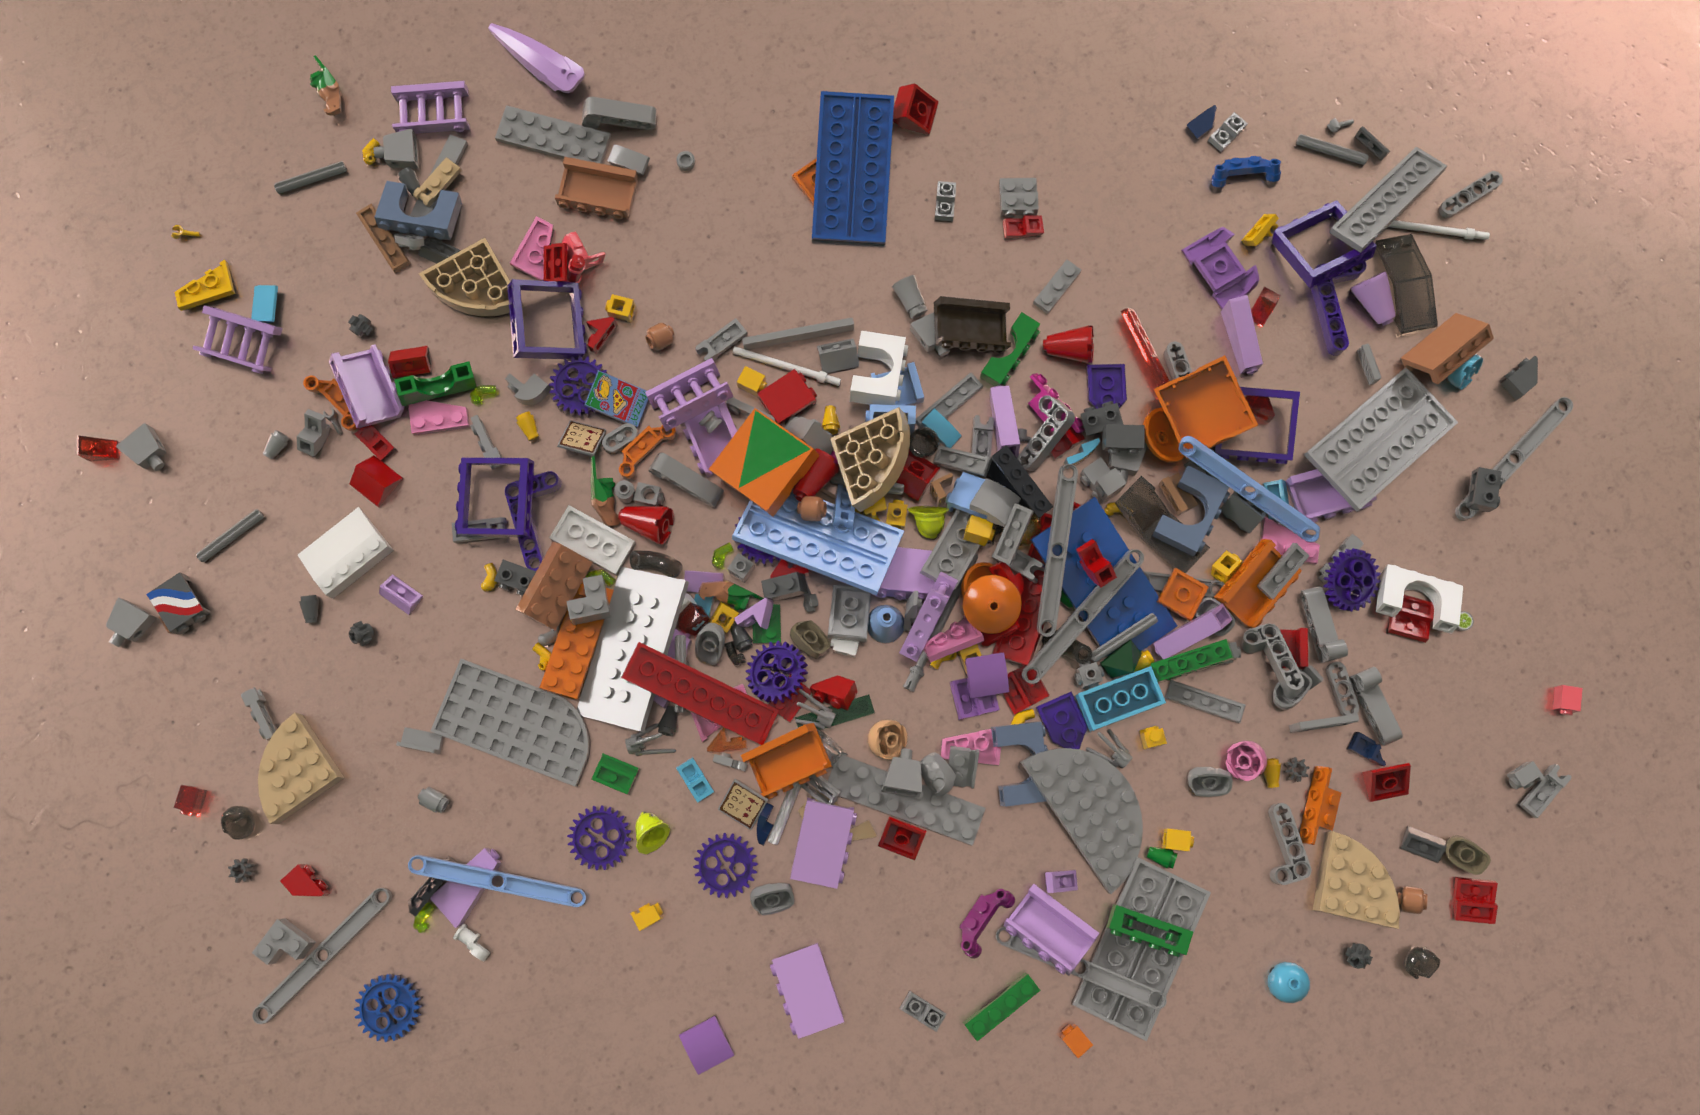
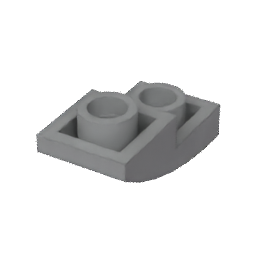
M1234 112L1209 137L1208 141L1222 152L1243 131L1248 123Z
M615 144L608 158L609 163L626 169L636 170L641 175H644L650 160L648 156Z
M938 181L935 220L953 222L956 183Z
M914 591L907 601L904 631L911 630L912 623L915 622L923 605L922 599H919L918 591Z
M909 991L899 1008L936 1032L946 1016L945 1012Z

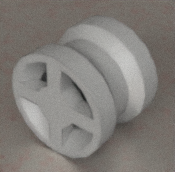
M711 410L699 424L705 426L710 434L723 420L717 418L715 412Z

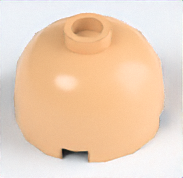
M881 720L875 723L868 734L870 749L875 755L887 760L899 757L901 749L906 747L907 744L905 727L894 720Z

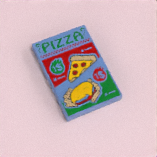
M598 370L584 406L621 422L633 424L637 428L648 398L645 394L646 390Z

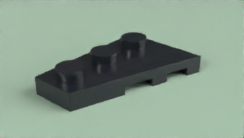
M449 855L445 859L447 861L455 862V860ZM429 877L408 900L409 912L416 917L432 895L441 887L444 880Z

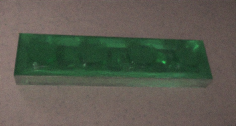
M869 694L855 698L848 710L837 709L833 706L828 707L836 714L831 727L875 714ZM812 712L795 717V720L819 723L816 720L818 715ZM797 723L798 728L804 725ZM816 727L817 731L824 730L819 727Z

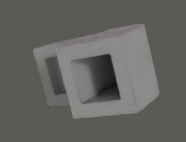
M510 373L505 378L508 383L507 387L515 393L514 397L524 405H534L541 402L551 391L549 385L536 374H533L525 384L521 383Z
M308 409L304 413L305 427L297 435V450L315 456L321 450L329 435L330 425L326 424L325 415Z

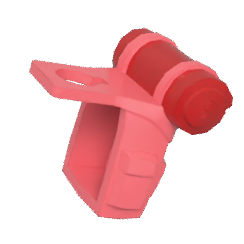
M576 231L566 234L563 238L562 243H567L568 270L566 282L579 283L582 278V272L587 268L603 263L606 254L601 252L588 256Z

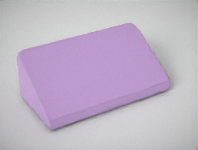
M685 570L684 580L689 582L686 592L699 593L702 582L724 581V574Z
M393 574L379 588V594L408 615L423 598V595Z

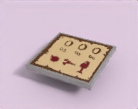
M570 420L557 447L594 456L605 435L606 429Z
M734 779L718 810L751 830L768 799Z

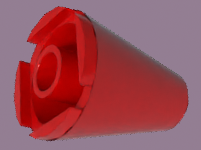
M1088 325L1048 335L1047 339H1043V351H1047V354L1093 363V326Z
M815 449L819 457L804 477L794 486V497L800 502L805 496H815L840 470L839 464L836 466L834 463L835 458L823 450Z
M625 506L620 510L618 519L621 525L657 544H664L671 534V531H668L670 525L673 526L674 513L667 506Z

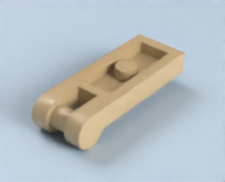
M446 157L427 180L414 191L413 196L418 200L421 199L424 205L430 207L438 199L440 191L445 190L462 171L461 168Z

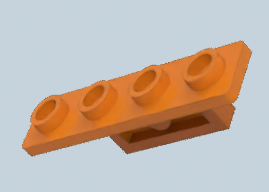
M1315 766L1299 832L1302 843L1314 845L1319 827L1333 831L1341 792L1328 788L1332 768Z

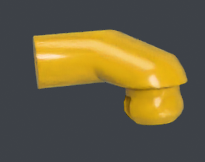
M374 138L362 150L363 160L369 165L373 164L376 159L374 147L380 145Z
M493 563L484 566L487 577L481 583V589L485 592L493 590L497 584L494 581L497 571Z

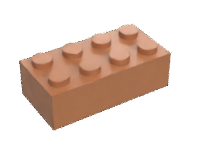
M552 542L515 610L548 628L556 630L568 609L567 601L573 600L593 562L562 544Z

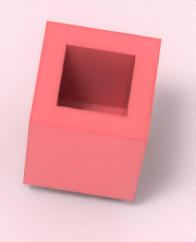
M1567 685L1555 687L1553 710L1560 711V714L1569 716L1575 712H1580L1583 688Z

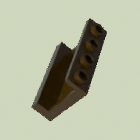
M940 296L934 301L935 346H942L944 349L957 347L960 350L977 349L978 352L992 350L994 353H1004L1011 347V342H1007L1006 313L1010 311V303Z

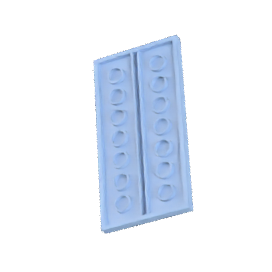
M793 489L774 517L752 501H749L732 535V540L874 595L878 594L904 530L857 512L854 514L852 530L846 529L845 526H832L835 504L825 500L823 502L827 504L826 516L821 521H804L801 518V514L797 513V505L800 501L794 497Z

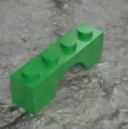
M1021 312L1010 330V334L1015 341L1014 351L1003 358L991 357L982 370L980 378L994 387L1005 386L1011 377L1009 376L1011 370L1015 371L1019 366L1021 355L1025 356L1029 351L1031 340L1035 341L1041 332L1039 330L1040 323Z
M470 361L452 365L446 373L434 378L424 379L411 375L394 380L402 406L477 388Z
M1025 972L1010 984L1000 996L974 1013L963 1024L975 1040L979 1041L1041 990L1029 974Z

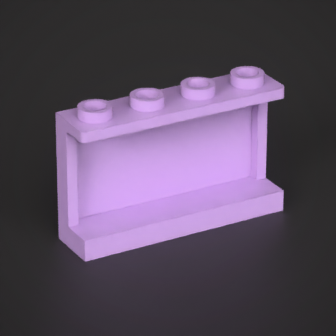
M375 344L371 345L369 350L340 356L339 352L331 354L329 364L356 428L401 417L404 406H402L397 396L395 383L391 382L389 368L383 363L382 352L377 349Z
M725 402L684 422L686 429H683L687 440L691 439L693 446H690L694 457L698 456L700 463H697L701 474L705 473L707 478L714 475L709 468L737 432ZM712 410L715 412V416L723 421L709 434L707 428L701 426L699 422Z
M1317 469L1291 476L1286 480L1294 508L1314 523L1318 522V518L1325 517L1326 520L1335 517L1336 513L1339 512L1348 514L1355 511ZM1375 496L1361 509L1373 506L1372 503L1377 500V497Z
M898 547L879 592L875 596L879 598L890 596L898 600H904L906 598L909 599L914 591H918L919 599H922L924 602L935 581L922 575L920 571L932 551Z
M807 798L790 879L836 889L838 888V883L842 884L844 872L841 869L842 865L847 863L849 852H845L847 844L851 845L853 833H850V827L855 825L857 817L853 807L845 808Z
M1035 884L1031 886L1028 894L1004 923L1005 930L1011 936L1019 937L1024 946L1036 950L1041 959L1046 962L1050 961L1055 965V969L1063 975L1066 973L1068 976H1070L1099 935V932Z
M818 943L772 959L773 964L770 965L773 976L778 977L779 984H776L779 995H784L786 1003L783 1004L786 1015L791 1016L792 1023H790V1028L793 1035L797 1034L798 1039L844 1022Z

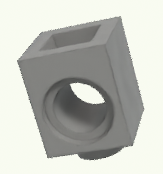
M638 482L633 500L635 504L641 506H659V504L662 505L664 493H662L661 487ZM649 492L655 493L654 498L651 500L645 499L646 494Z
M738 553L727 569L730 574L745 583L755 569V565Z

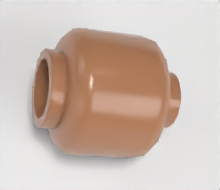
M658 323L647 330L645 339L650 348L662 350L673 343L674 331L671 326Z
M805 496L801 502H798L797 513L801 514V518L804 521H821L826 516L827 504L823 502L821 497Z
M1405 886L1402 889V893L1398 892V902L1403 912L1421 914L1423 910L1427 909L1428 896L1424 894L1422 888Z

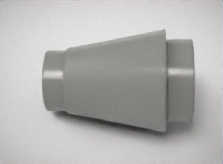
M275 430L274 433H271L263 454L273 459L288 444L289 437Z

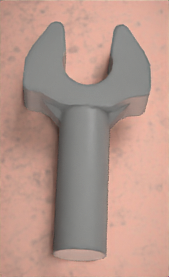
M807 584L808 593L803 594L805 597L803 606L807 612L815 611L814 606H818V599L816 594H811Z

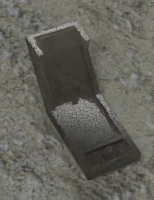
M1408 234L1376 240V250L1393 283L1396 307L1394 320L1400 333L1437 327L1438 321L1432 274L1413 235Z
M1140 476L1115 504L1137 535L1173 568L1187 573L1210 547L1205 543L1201 553L1197 551L1192 556L1152 536L1162 515L1179 523L1182 522L1168 511L1156 494V488L1144 477Z

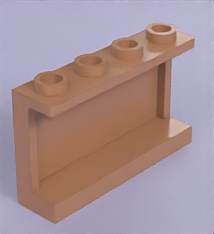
M564 157V172L559 192L555 194L557 205L566 209L569 207L576 208L581 212L593 211L602 216L608 214L617 219L629 218L638 182L636 170Z
M1455 313L1402 356L1401 360L1404 367L1410 372L1416 368L1429 373L1432 382L1439 384L1491 342L1494 337L1488 323Z

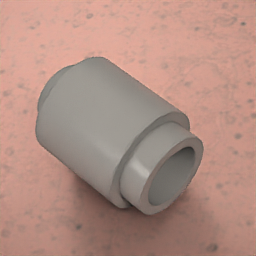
M627 480L618 482L615 486V494L618 499L624 503L633 501L636 490L632 483Z
M431 787L423 788L418 795L419 805L435 813H443L449 803L446 795Z

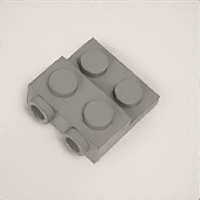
M1000 178V216L1012 218L1017 215H1037L1039 206L1036 178Z

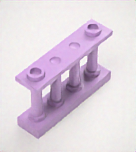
M465 81L391 86V93L395 100L399 101L400 123L392 124L395 132L412 129L415 134L470 130L467 119L462 118L461 98L469 96ZM454 97L455 119L444 120L443 99ZM436 99L437 120L426 121L425 100ZM409 100H418V122H408L407 102Z
M203 307L202 313L209 315L210 322L203 347L193 346L194 350L200 351L199 355L209 358L213 355L252 367L251 371L256 373L271 372L272 368L263 364L270 338H273V335L281 336L282 328L215 307ZM224 319L227 320L226 324L228 325L221 352L212 350L211 346L217 323ZM238 324L244 326L245 333L239 356L235 357L228 354L235 327H238ZM259 330L262 331L261 335L263 337L256 363L246 360L252 334Z
M712 358L645 392L653 409L657 407L661 409L663 415L659 416V419L665 431L734 397L728 383L720 384L716 378L720 376V373ZM710 381L714 388L703 393L700 385ZM693 389L697 397L687 402L683 394ZM676 398L680 406L669 410L666 403Z
M940 572L899 652L900 654L916 662L918 661L958 582L957 579Z

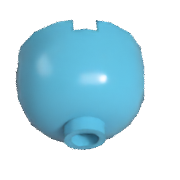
M1478 354L1473 355L1447 377L1448 381L1455 387L1463 390L1471 383L1472 379L1470 378L1473 374L1477 375L1483 358Z
M1282 962L1274 966L1275 968L1268 975V987L1272 995L1284 1003L1302 1001L1310 990V979L1307 972L1301 966L1292 962Z

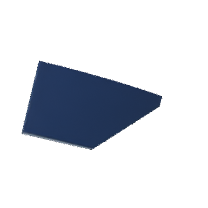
M1216 105L1208 108L1187 124V127L1197 140L1213 129L1217 111Z
M1355 732L1347 749L1375 764L1385 767L1386 762L1382 759L1380 752L1381 745L1376 744L1373 739L1366 735Z
M766 803L757 822V840L763 846L774 826L767 822L774 807L769 803Z

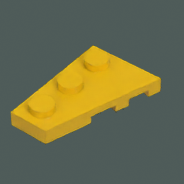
M226 260L219 263L220 266L214 270L209 269L206 271V275L200 279L192 280L174 292L177 306L181 311L235 294Z

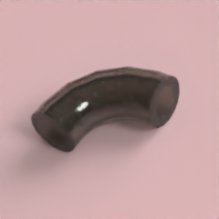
M635 550L630 554V565L634 570L656 571L672 578L679 576L682 571L681 562L663 553Z
M1051 627L1048 628L1045 633L1050 632ZM1053 635L1048 637L1043 636V645H1045ZM1075 639L1063 655L1079 664H1086L1092 658V650L1089 646Z

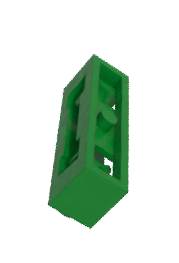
M1224 639L1151 663L1157 682L1162 683L1234 660L1235 658L1229 641Z
M1115 904L1112 906L1106 928L1111 929V934L1120 937L1123 934L1129 935V940L1140 944L1142 940L1149 942V947L1161 950V947L1169 949L1168 954L1180 957L1181 954L1187 955L1193 936V931ZM1124 914L1134 917L1133 920L1164 931L1172 930L1178 932V935L1167 932L1165 939L1174 942L1173 945L1165 943L1166 940L1147 933L1135 929L1128 930L1122 928V925L1132 927L1133 920L1124 917Z

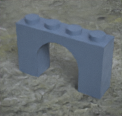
M386 181L374 216L378 228L399 231L401 233H412L419 236H430L441 240H451L462 206L458 192L441 190L433 211L423 217H410L403 213L409 195L405 184Z
M1187 466L1177 487L1196 496L1202 502L1205 509L1204 519L1195 525H1184L1162 515L1152 536L1194 556L1197 551L1201 553L1206 543L1203 539L1205 535H1210L1214 527L1211 523L1213 519H1218L1222 511L1219 507L1222 502L1226 503L1230 493L1227 492L1229 487L1223 482Z
M1036 721L991 727L993 747L1022 745L1030 751L1031 755L1048 750L1047 745H1044L1043 737H1045L1046 731L1042 722ZM1030 776L1021 783L998 786L1000 806L1007 807L1046 801Z

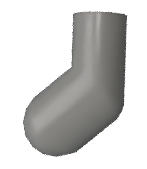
M559 623L556 630L551 629L550 632L541 634L538 637V642L544 646L555 643L562 623Z

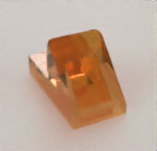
M722 728L707 747V752L715 753L748 749L747 741L742 740V737L730 738L731 741L727 742V731L725 728Z

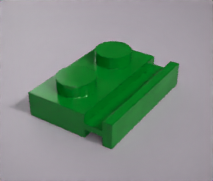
M774 604L767 630L761 628L757 620H755L756 622L753 624V644H769V642L776 644L777 641L781 642V605Z
M602 753V757L591 780L628 795L640 768Z

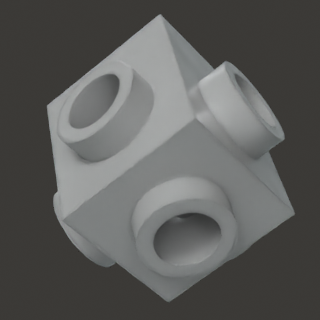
M1090 660L1079 664L1080 668L1075 670V680L1081 686V689L1087 687L1089 690L1099 686V683L1103 681L1104 672L1102 667L1097 665V662L1091 663ZM1088 671L1092 672V678L1087 675Z

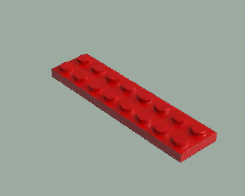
M1045 513L1041 516L1034 537L1051 526L1052 514ZM1031 544L1028 556L1046 565L1034 545ZM1041 570L1034 572L1035 578L1038 579L1036 584L1022 576L1024 589L1020 596L1021 611L1017 619L1020 629L1007 638L1001 637L998 639L992 653L1004 652L1005 660L1025 666L1033 659L1041 636L1037 631L1044 572Z
M641 642L637 643L621 676V679L759 745L764 744L779 712L778 709Z

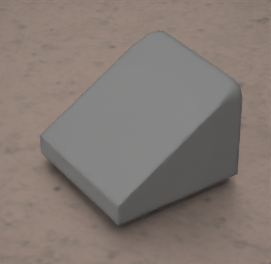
M1312 665L1301 670L1312 679V686L1309 690L1324 680Z

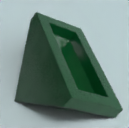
M1130 639L1106 657L1100 664L1111 678L1134 673L1142 653Z

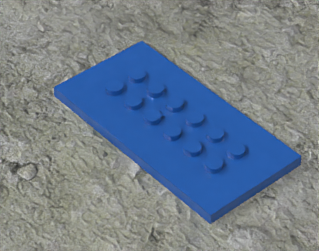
M821 91L812 226L813 240L885 244L894 95Z
M1092 497L1073 510L1062 590L1075 610L1097 586L1079 562L1081 559L1076 549L1093 539L1096 541L1102 556L1111 563L1112 567L1129 551L1096 497ZM1051 526L1030 539L1045 564ZM1058 544L1055 545L1052 549L1053 554L1059 556L1062 553V547ZM1131 554L1129 558L1132 563H1137V561ZM1139 567L1090 622L1087 629L1100 647L1153 613L1157 617L1158 622L1131 639L1141 652L1178 625L1167 608L1157 603L1159 596ZM1084 610L1079 612L1078 615L1083 622L1086 621L1088 613Z

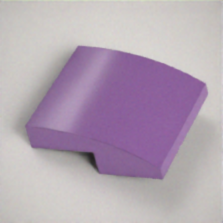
M1004 652L965 659L970 699L1009 692Z
M968 678L950 682L959 720L1000 710L996 695L970 699Z
M716 1016L679 1034L680 1040L698 1075L734 1056V1052Z

